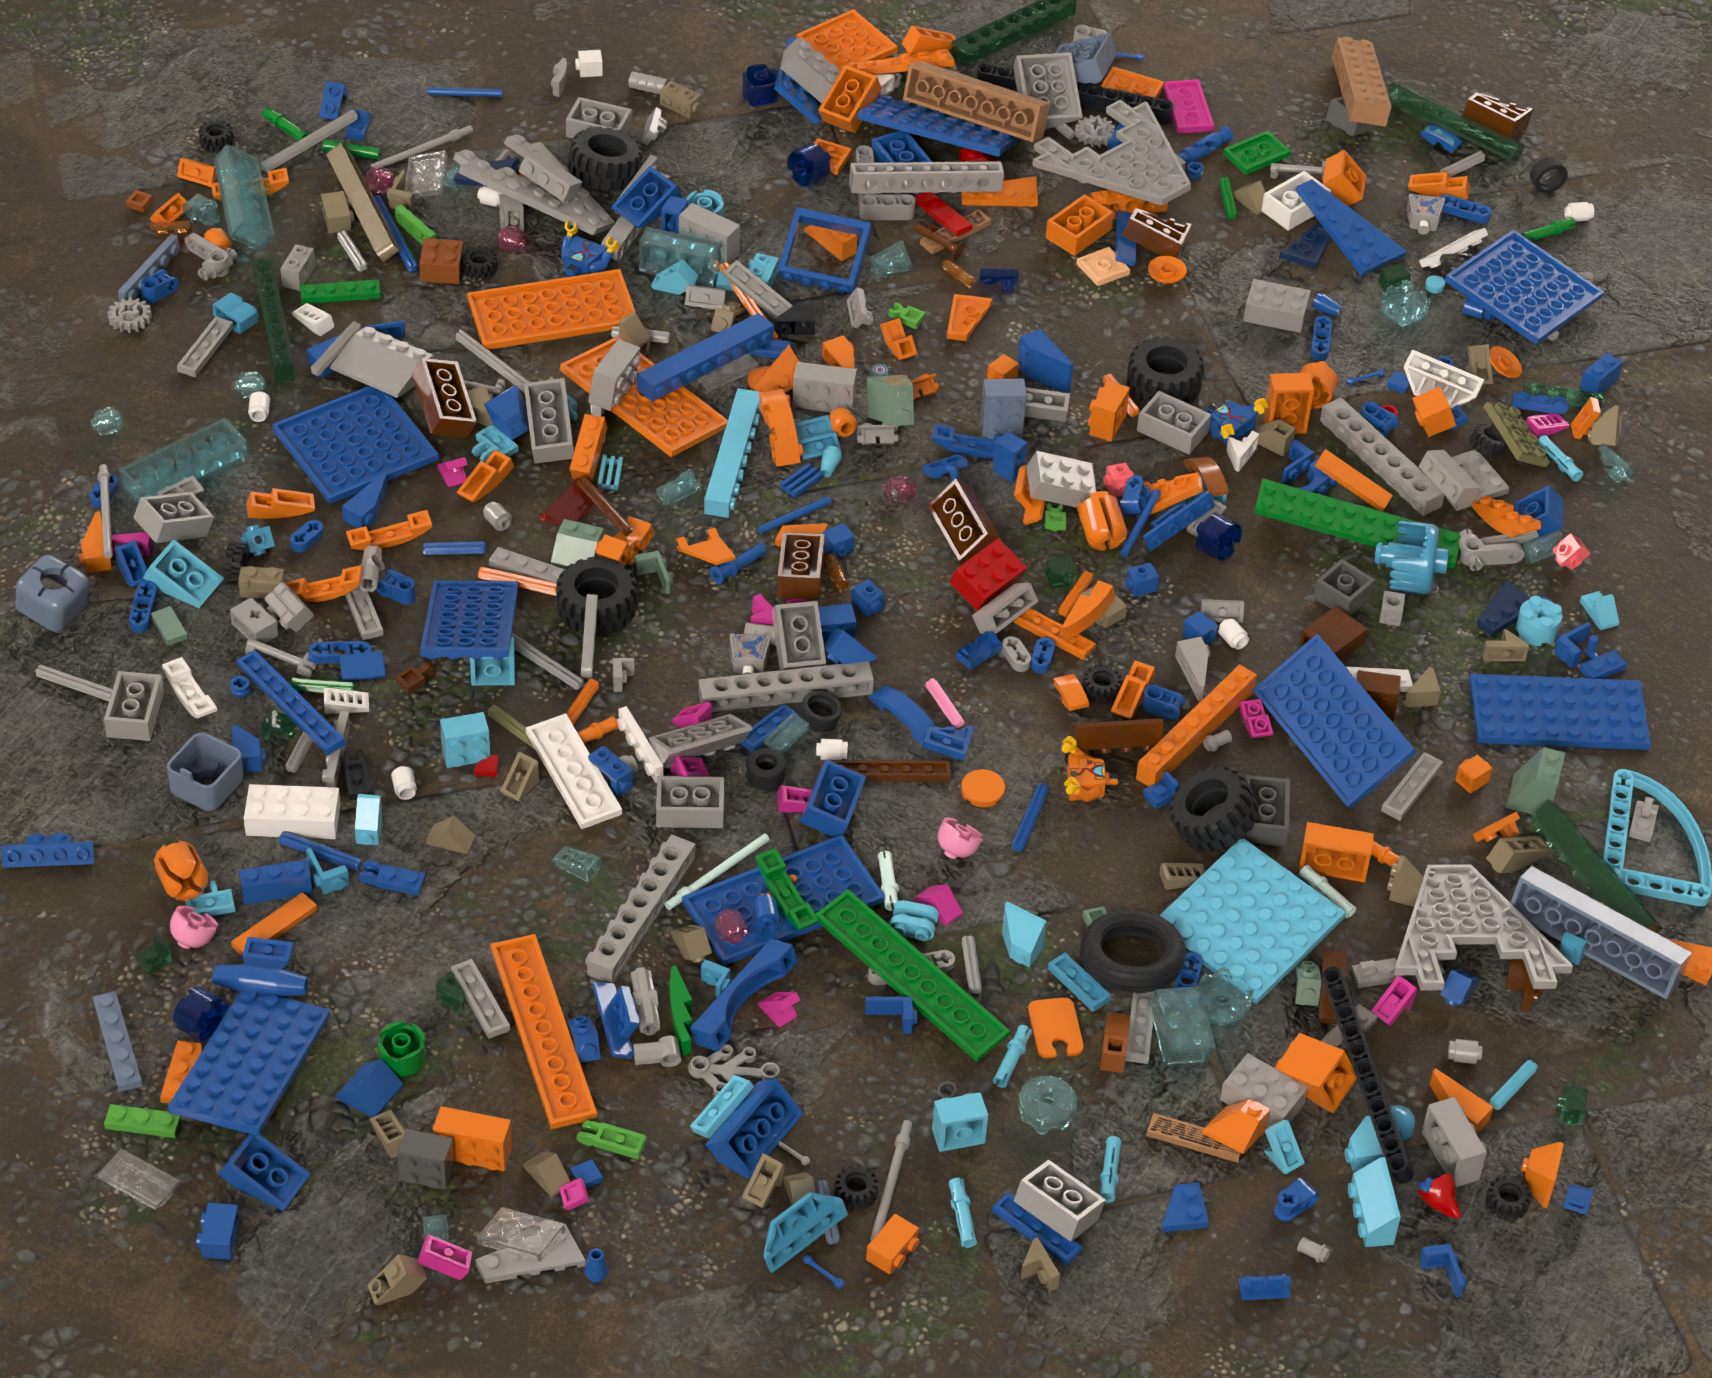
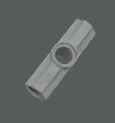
M369 545L364 549L361 564L363 572L361 584L359 585V588L364 592H373L377 588L379 573L385 569L382 562V549L377 545Z
M645 967L636 968L635 971L631 972L634 1006L639 1016V1029L641 1033L654 1035L660 1030L657 991L653 988L651 971L645 969Z

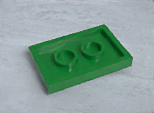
M1269 131L1226 147L1223 150V155L1245 175L1267 167L1271 163L1286 159L1291 154V151Z

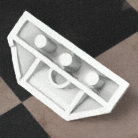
M1415 350L1411 351L1404 365L1414 396H1419L1437 387H1441L1451 408L1456 405L1461 406L1476 399L1485 379Z

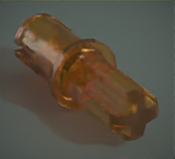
M949 259L943 262L942 266L944 267H941L942 270L949 273L955 281L959 280L970 288L976 283V279L965 272L964 267L957 266Z
M827 554L824 561L829 570L828 575L833 578L837 590H845L848 588L849 582L844 575V568L839 564L836 555Z

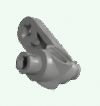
M191 233L185 238L187 248L205 260L202 263L203 268L198 270V275L201 279L207 280L209 277H222L229 273L233 260L237 258V253L234 249L228 248L225 251L195 233Z
M1466 529L1460 532L1461 538L1458 541L1461 551L1460 561L1469 566L1472 571L1475 570L1474 566L1476 571H1478L1483 565L1513 564L1524 558L1523 548L1518 543L1484 545L1470 529H1468V534Z

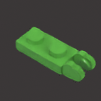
M585 1120L582 1124V1129L588 1133L582 1131L576 1137L578 1142L587 1146L593 1145L594 1147L638 1160L647 1142L646 1135L603 1122L598 1123Z

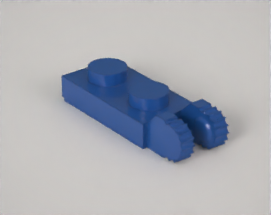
M1526 392L1513 393L1512 406L1516 408L1556 414L1568 412V401L1564 397L1557 396L1552 399L1546 395L1532 396Z
M366 861L363 865L365 871H361L358 877L365 884L418 896L426 879V874L383 864L381 866L375 861Z

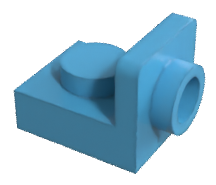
M706 959L701 965V980L709 985H716V997L718 998L732 982V979H730V969Z

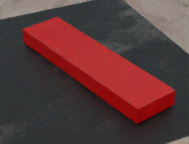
M925 192L914 197L916 205L958 237L973 230V225L932 192Z

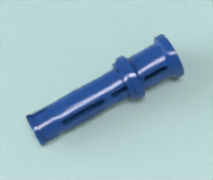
M760 542L735 557L736 560L711 567L710 575L717 584H721L729 576L737 575L739 569L766 555L768 552L764 550L766 546Z

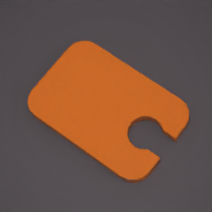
M1068 998L1035 1000L1029 1004L1030 1022L1037 1052L1041 1057H1057L1056 1049L1052 1046V1043L1057 1040L1067 1043L1068 1056H1076L1082 1053L1084 1044L1072 1000Z

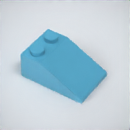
M174 539L150 565L143 576V579L146 581L154 582L159 591L197 608L202 606L224 580L222 576Z

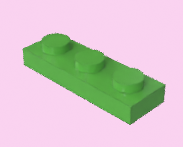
M402 204L395 207L396 223L423 245L424 238L437 239L436 233L429 229L422 220L415 217L410 210H407Z
M110 1104L104 1126L105 1129L176 1138L181 1116L168 1113L167 1111Z

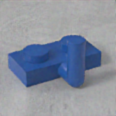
M956 454L922 465V470L924 474L933 479L940 478L943 474L949 472L951 481L955 479L960 480L958 472L961 471V468L968 466L967 458Z
M1595 635L1590 636L1586 655L1591 660L1581 663L1579 670L1586 678L1604 679L1626 669L1627 663L1615 650L1599 656L1595 652L1598 637Z

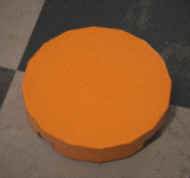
M974 770L968 773L962 780V796L965 800L970 801V804L977 807L994 806L1004 797V780L991 770Z

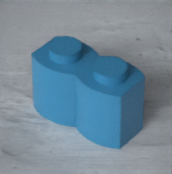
M229 293L212 304L213 315L232 321L234 325L233 330L239 334L258 323L257 309L253 305L244 302L238 295Z

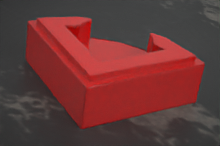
M498 755L488 756L486 759L480 760L475 766L474 776L497 777Z

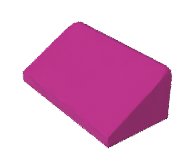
M428 1234L418 1257V1263L455 1279L462 1280L469 1272L472 1252Z

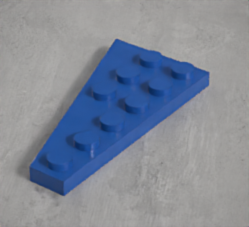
M793 35L787 40L785 49L796 40ZM780 68L774 89L816 125L820 121L816 98Z
M1313 179L1296 187L1295 191L1361 276L1406 255L1407 251Z

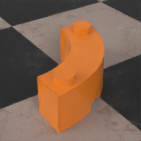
M782 389L758 392L760 412L765 424L772 431L769 434L773 463L776 466L801 463L800 456H803L802 445L798 444L789 395H785Z
M629 516L626 521L633 528V532L629 536H624L620 531L614 537L604 534L602 540L598 541L596 545V554L599 557H606L607 560H616L618 564L622 563L625 566L626 564H633L634 555H638L639 551H645L655 533L651 523Z

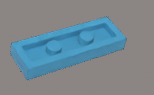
M1066 952L1048 963L1047 969L1091 1011L1094 1012L1110 1002L1111 995Z

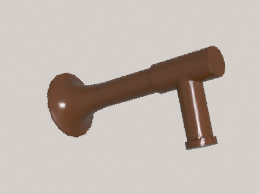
M916 223L913 228L919 234L947 248L953 254V260L958 259L964 250V242L954 244L935 234L934 232L937 231L935 224L925 227Z

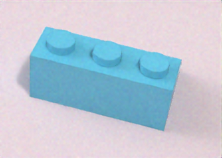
M1380 1157L1353 1173L1352 1181L1348 1184L1349 1197L1353 1198L1354 1201L1353 1214L1359 1220L1358 1234L1360 1238H1363L1365 1247L1394 1245L1400 1221V1213L1385 1157Z

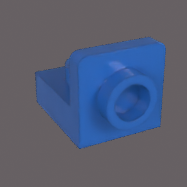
M1166 771L1162 774V781L1144 789L1143 796L1155 809H1158L1173 801L1172 797L1175 792H1178L1179 783L1176 778Z

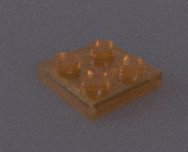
M191 221L150 222V230H155V234H168V230H175V233H188L187 229H192Z

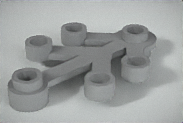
M724 1045L718 1052L716 1051L707 1058L695 1056L688 1064L690 1075L695 1078H703L713 1088L714 1096L719 1093L717 1090L722 1089L726 1084L719 1082L713 1074L722 1075L727 1081L734 1075L761 1078L762 1080L774 1078L778 1080L780 1075L779 1066L772 1062L765 1063L761 1069L738 1067L744 1062L752 1063L756 1060V1050L753 1047L744 1048L742 1053L732 1058L733 1048L730 1045ZM720 1060L727 1061L723 1065L715 1064Z

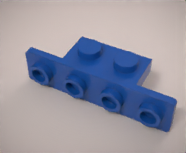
M1206 491L1189 504L1181 501L1151 522L1152 530L1143 535L1147 549L1149 551L1154 550L1214 508L1215 504L1211 493Z
M63 832L55 833L53 836H44L41 833H36L27 837L24 844L1 846L2 867L84 865L94 864L95 861L92 841L73 842V835H67Z
M595 981L592 986L611 1055L613 1057L632 1059L634 1052L630 1036L639 1025V1016L636 1013L634 998L631 995L630 988L621 986L616 991L613 983Z

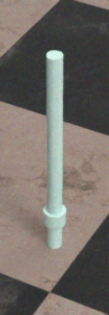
M764 833L688 887L684 886L678 890L674 897L665 902V907L671 910L682 902L683 896L698 891L770 840L768 835Z

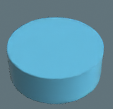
M1434 275L1426 279L1425 288L1427 291L1436 294L1444 290L1445 281L1442 277Z

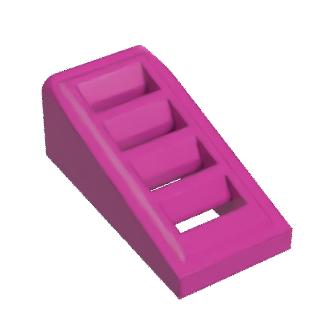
M1556 413L1531 416L1526 420L1529 424V430L1538 439L1543 435L1549 436L1569 428V424Z
M147 532L111 535L112 554H116L115 547H118L115 543H119L120 546L136 540L142 557L150 558L153 550V540Z
M781 785L776 796L778 812H803L807 802H804V799L806 798V801H808L812 790Z

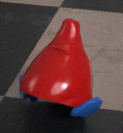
M1450 1172L1442 1176L1438 1175L1435 1180L1429 1177L1425 1182L1418 1183L1419 1190L1417 1193L1426 1204L1449 1217L1460 1218L1462 1216L1456 1201V1184Z

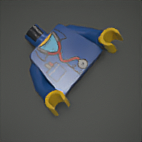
M567 221L565 223L567 236H564L561 247V259L564 262L566 276L572 277L605 270L613 256L612 252L619 249V242L615 240L612 245L614 239L608 237L606 239L608 248L578 236L572 238L577 233L578 227L574 223V227L569 229L570 222Z
M1265 398L1258 399L1250 406L1239 405L1232 401H1227L1221 407L1211 403L1206 412L1212 414L1209 428L1214 439H1221L1226 445L1229 437L1239 441L1255 429L1256 415L1258 413L1262 414L1264 409L1269 407Z

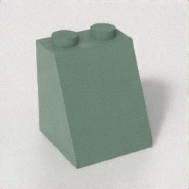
M907 375L867 377V411L869 418L893 426L914 425L913 384Z
M1544 747L1515 772L1505 808L1549 819L1565 752Z

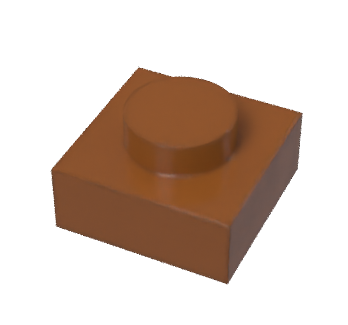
M135 190L126 200V206L144 212L153 202V195Z

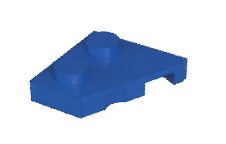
M954 726L945 728L928 727L922 748L964 761L974 727L967 726L966 730H955Z
M1200 1184L1175 1185L1162 1224V1232L1208 1228L1209 1221Z

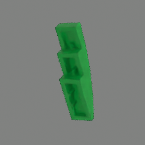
M675 965L671 966L670 1013L674 1035L679 1040L680 1052L683 1057L691 1054V1038L689 1034H692L690 1029L692 1026V1019L690 1017V1014H692V998Z

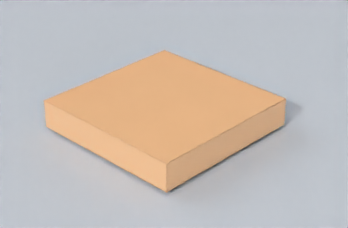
M1110 247L1077 259V265L1097 286L1130 274V268L1126 264L1115 261V252Z

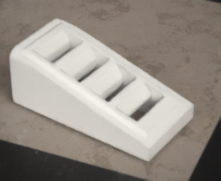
M308 303L292 312L297 320L319 336L334 328L330 314Z
M324 688L325 714H339L340 711L349 713L369 712V695L366 692Z

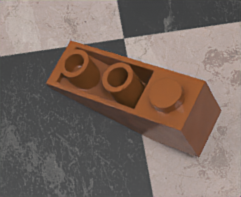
M1107 1012L1100 1070L1124 1072L1130 1015Z

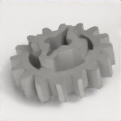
M1090 115V118L1083 117V121L1078 120V124H1076L1075 137L1078 138L1079 142L1084 141V145L1090 144L1091 147L1097 145L1100 148L1101 144L1108 146L1109 139L1115 131V125H1112V121H1107L1106 117L1101 119L1100 115H1097V117Z
M129 297L127 301L122 298L120 303L115 301L114 306H110V311H108L109 324L113 325V329L120 328V332L127 330L128 333H131V330L139 332L138 328L145 329V324H150V319H152L150 305H147L146 301L140 302V298L132 300V297Z

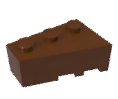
M1475 93L1467 99L1462 118L1468 120L1471 124L1483 127L1488 132L1499 135L1502 139L1510 141L1528 128L1533 109L1527 107V110L1515 107V103L1510 102V105L1500 103L1498 98Z
M1135 208L1122 236L1161 256L1175 257L1192 224L1175 223V219L1169 218L1164 220L1158 218V214Z

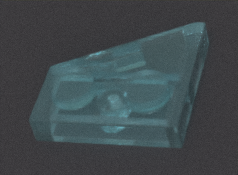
M899 241L870 257V266L874 276L912 271V263L903 241Z

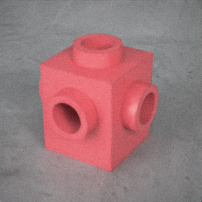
M1126 463L1107 466L1103 481L1109 494L1114 497L1123 496L1127 480L1134 476L1132 470H1129Z
M1571 533L1559 541L1552 549L1556 554L1555 560L1557 563L1571 570L1579 566L1590 555L1583 542Z

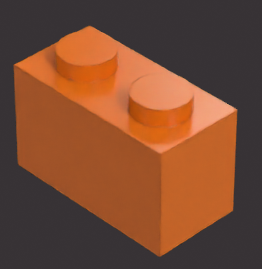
M894 1214L867 1246L866 1260L891 1274L896 1267L900 1268L903 1265L906 1255L917 1248L920 1241L918 1239L919 1228Z

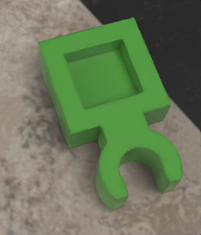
M894 303V308L889 309V317L894 319L900 318L902 324L917 329L924 321L926 312L911 306L905 309L901 304Z
M1051 503L1047 504V511H1045L1044 515L1045 529L1065 531L1066 512H1062V504H1059L1058 508H1053Z

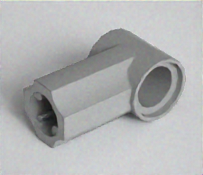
M664 1036L658 1042L633 1044L635 1065L661 1063L665 1067H674L681 1062L679 1040L675 1036Z

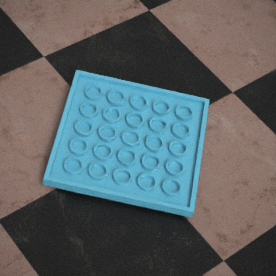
M1243 838L1242 840L1239 839L1235 845L1222 855L1160 916L1173 924L1180 932L1187 953L1194 952L1199 954L1203 959L1204 966L1255 1004H1258L1346 917V912Z

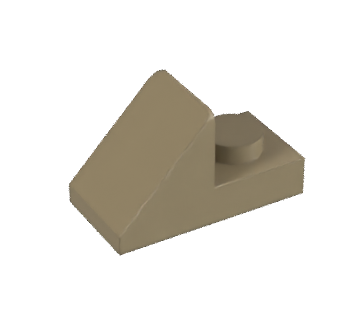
M1489 344L1468 346L1469 366L1465 367L1466 372L1485 379L1483 385L1493 384Z
M1504 629L1501 641H1485L1482 654L1483 661H1526L1529 645Z
M763 1153L742 1197L765 1208L775 1187H781L785 1164Z
M1037 1237L1033 1239L1024 1260L1021 1279L1037 1274L1040 1282L1045 1284L1049 1292L1058 1289L1060 1274Z

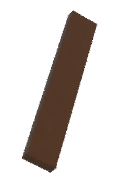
M819 760V771L825 760ZM829 760L866 776L864 782H951L950 761Z

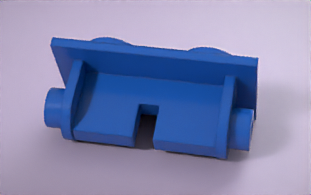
M1285 1274L1268 1277H1249L1246 1275L1245 1278H1238L1242 1300L1291 1297L1289 1291L1291 1278Z

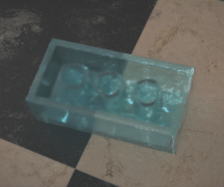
M646 227L639 241V271L658 274L683 259L699 275L695 282L696 284L714 287L718 278V272L720 271L721 243Z

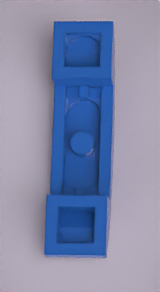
M934 424L932 441L950 451L963 455L992 458L995 454V441L1003 435L994 434L992 440L954 433V427Z
M884 686L869 695V699L882 711L888 709L911 729V736L923 746L928 727L936 726L914 701L900 691L888 686Z

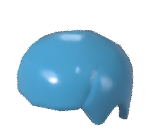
M1391 1105L1402 1139L1406 1141L1414 1133L1415 1116L1406 1107Z

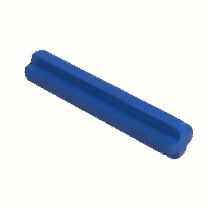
M484 541L425 542L423 545L425 555L484 554L486 551Z

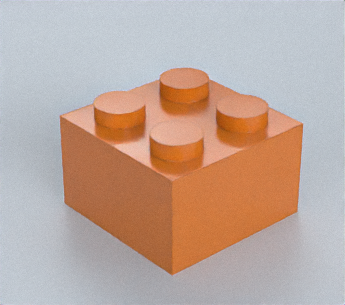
M1345 150L1327 158L1322 181L1323 185L1329 188L1331 194L1347 206L1362 200L1366 181V174Z
M1107 380L1104 387L1099 388L1097 398L1092 400L1089 411H1092L1088 420V426H1090L1089 435L1112 442L1126 418L1129 387Z

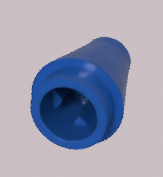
M1318 293L1311 306L1315 308V311L1338 316L1342 308L1341 305L1325 293Z
M595 1248L589 1252L584 1273L590 1281L601 1282L608 1275L609 1268L603 1251Z

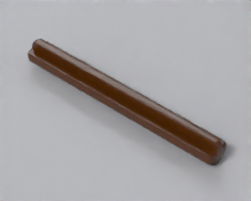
M581 476L577 480L580 488L624 536H629L633 532V528L585 476Z

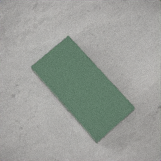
M171 606L151 613V619L167 646L188 639L185 629Z

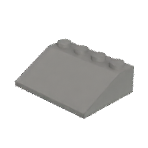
M1071 53L1019 55L1016 57L1014 73L1018 93L1050 103L1045 130L1082 119Z
M366 326L354 334L333 361L330 369L398 398L416 386L412 373L420 359H433V355L423 349L413 347L407 342L392 338L391 335L383 334L372 327Z
M728 714L650 737L649 741L663 764V768L672 767L675 758L678 756L696 757L702 754L709 756L715 754L716 750L733 749L736 747V744L744 742L752 731V727L734 715Z

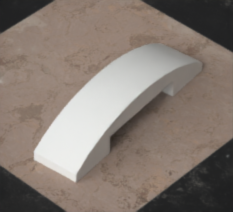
M182 657L162 664V668L173 690L193 717L198 719L217 711V707L209 695L205 696L192 677L191 669Z

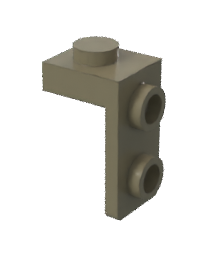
M404 170L401 171L399 176L395 177L392 188L388 189L387 199H389L390 208L395 209V207L402 204L407 210L412 212L414 208L413 193L404 191L407 185L406 171Z
M734 301L716 307L711 330L719 333L733 326L735 317L745 313L746 308L740 307L741 304Z

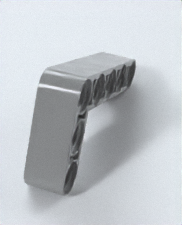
M865 145L859 146L856 149L855 163H874L872 148ZM858 194L859 215L864 220H910L915 215L916 200L912 195Z

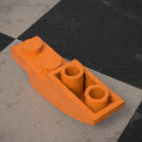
M1483 496L1471 504L1476 513L1487 524L1507 536L1515 537L1541 529L1540 520L1533 519L1529 515H1519L1518 512H1514V505L1505 503L1504 500H1494L1490 496Z

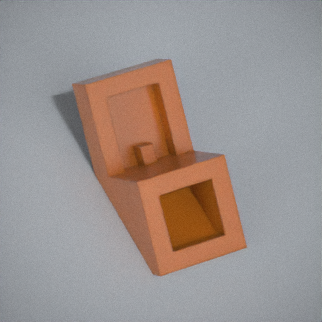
M900 318L880 324L885 343L898 360L917 355L912 335L905 336Z

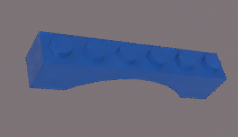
M770 939L761 948L755 957L691 1026L690 1029L696 1045L717 1052L732 1037L731 1027L733 1019L744 1001L761 987L785 977L797 964L798 960L793 945Z

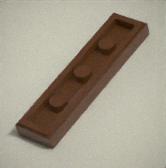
M1324 950L1322 974L1328 967L1336 966L1341 969L1345 977L1347 951ZM1321 979L1319 1023L1338 1024L1324 982Z

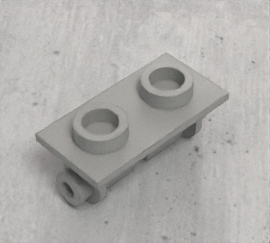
M864 423L861 426H857V443L862 445L876 444V437H879L880 444H894V442H898V426L887 423L881 425Z

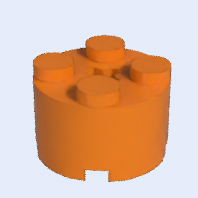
M1324 361L1304 365L1299 373L1311 374L1314 387L1312 408H1322L1323 405L1330 403L1339 379L1336 373Z

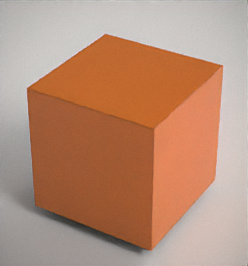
M1441 387L1412 398L1416 409L1414 413L1420 426H1423L1428 437L1456 426L1451 407Z

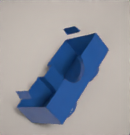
M987 631L975 639V644L968 643L957 650L956 659L972 670L1002 650V642L997 639V635L991 631L990 633Z

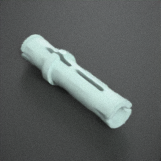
M882 851L878 854L882 878L881 892L885 896V908L892 911L891 903L895 906V903L898 902L897 893L899 888L898 884L895 883L892 853L885 851L886 858H884Z
M1310 865L1304 866L1300 870L1299 876L1307 881L1313 889L1346 912L1345 918H1349L1355 913L1357 908L1327 882L1326 877L1320 876Z

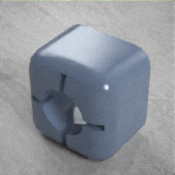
M43 555L19 578L16 584L15 607L19 612L45 628L55 632L62 631L87 605L88 578L52 555ZM44 578L52 579L62 585L63 588L57 590L47 588L44 591V586L40 580Z
M206 733L193 735L167 763L169 787L172 794L209 812L218 809L242 783L244 777L240 750ZM218 776L211 785H202L195 781L206 777L216 778Z

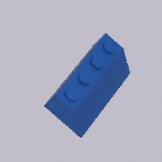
M777 1078L759 1081L705 1145L719 1163L745 1178H750L762 1154L770 1155L803 1115V1112Z

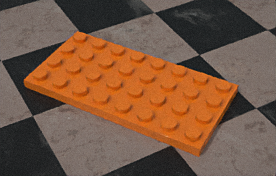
M620 269L467 293V300L481 345L488 350L610 331L613 326H619V321L622 318L635 312Z
M617 336L560 364L559 371L590 394L594 370L616 341L622 339ZM639 353L641 361L636 372L639 373L655 364ZM637 380L634 384H630L627 394H623L618 405L615 404L611 410L670 457L725 430L728 422L726 418L684 386L654 401H650L636 389Z

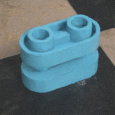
M904 900L898 901L894 906L890 926L902 937L914 938L920 941L930 940L935 933L939 912L930 905Z

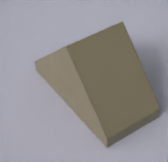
M1260 180L1233 191V197L1258 215L1262 213L1263 197L1266 192Z
M1429 667L1407 691L1404 706L1438 705L1441 690L1432 667Z
M518 751L501 788V792L517 801H521L539 782L538 761Z
M452 816L433 825L426 844L469 854L476 840V835L455 816Z
M541 1152L523 1164L524 1169L551 1198L560 1193L559 1187L571 1182L556 1153Z
M807 1172L783 1177L791 1206L809 1192L816 1193L813 1177Z

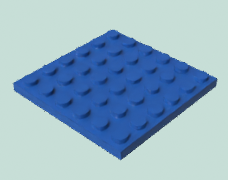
M1515 230L1510 231L1451 271L1444 280L1536 345L1600 300L1604 294L1603 290Z
M371 386L272 424V431L329 504L359 493L383 472L387 473L388 481L439 460L438 452L390 394Z

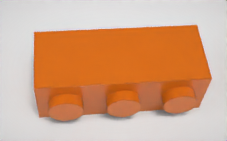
M584 415L570 465L572 479L578 480L581 476H585L591 483L593 482L607 431L604 417Z

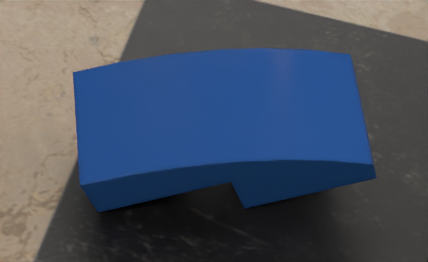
M1429 124L1420 133L1427 142L1433 146L1439 142L1451 154L1463 143L1453 133Z

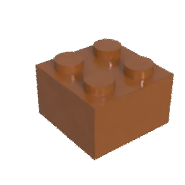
M424 238L419 264L420 282L460 284L462 256L464 253L463 241Z

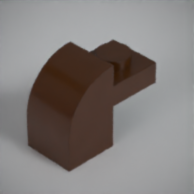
M1523 959L1510 960L1505 989L1523 992L1520 1010L1529 1012L1531 1004H1536L1538 995H1542L1543 989H1533Z

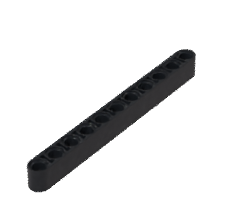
M982 63L978 66V80L1018 92L1013 68L989 63ZM1077 82L1080 105L1083 109L1106 113V107L1119 100L1132 108L1146 101L1159 124L1167 125L1172 122L1174 105L1169 100Z
M1336 966L1328 967L1322 974V980L1383 1156L1386 1159L1387 1167L1397 1183H1408L1414 1176V1170L1351 990L1341 969Z

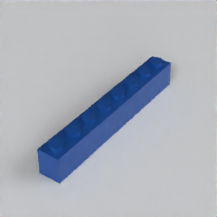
M757 313L637 373L636 389L650 401L663 397L773 341L774 325Z

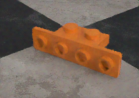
M1027 465L1019 467L1014 496L1025 508L1023 523L1028 525L1042 519L1045 500L1030 497Z

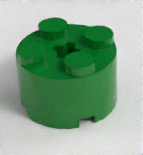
M395 1022L382 1029L377 1043L379 1060L383 1059L399 1079L418 1072L426 1065L425 1036L417 1025L412 1024L411 1026L404 1024V1022Z

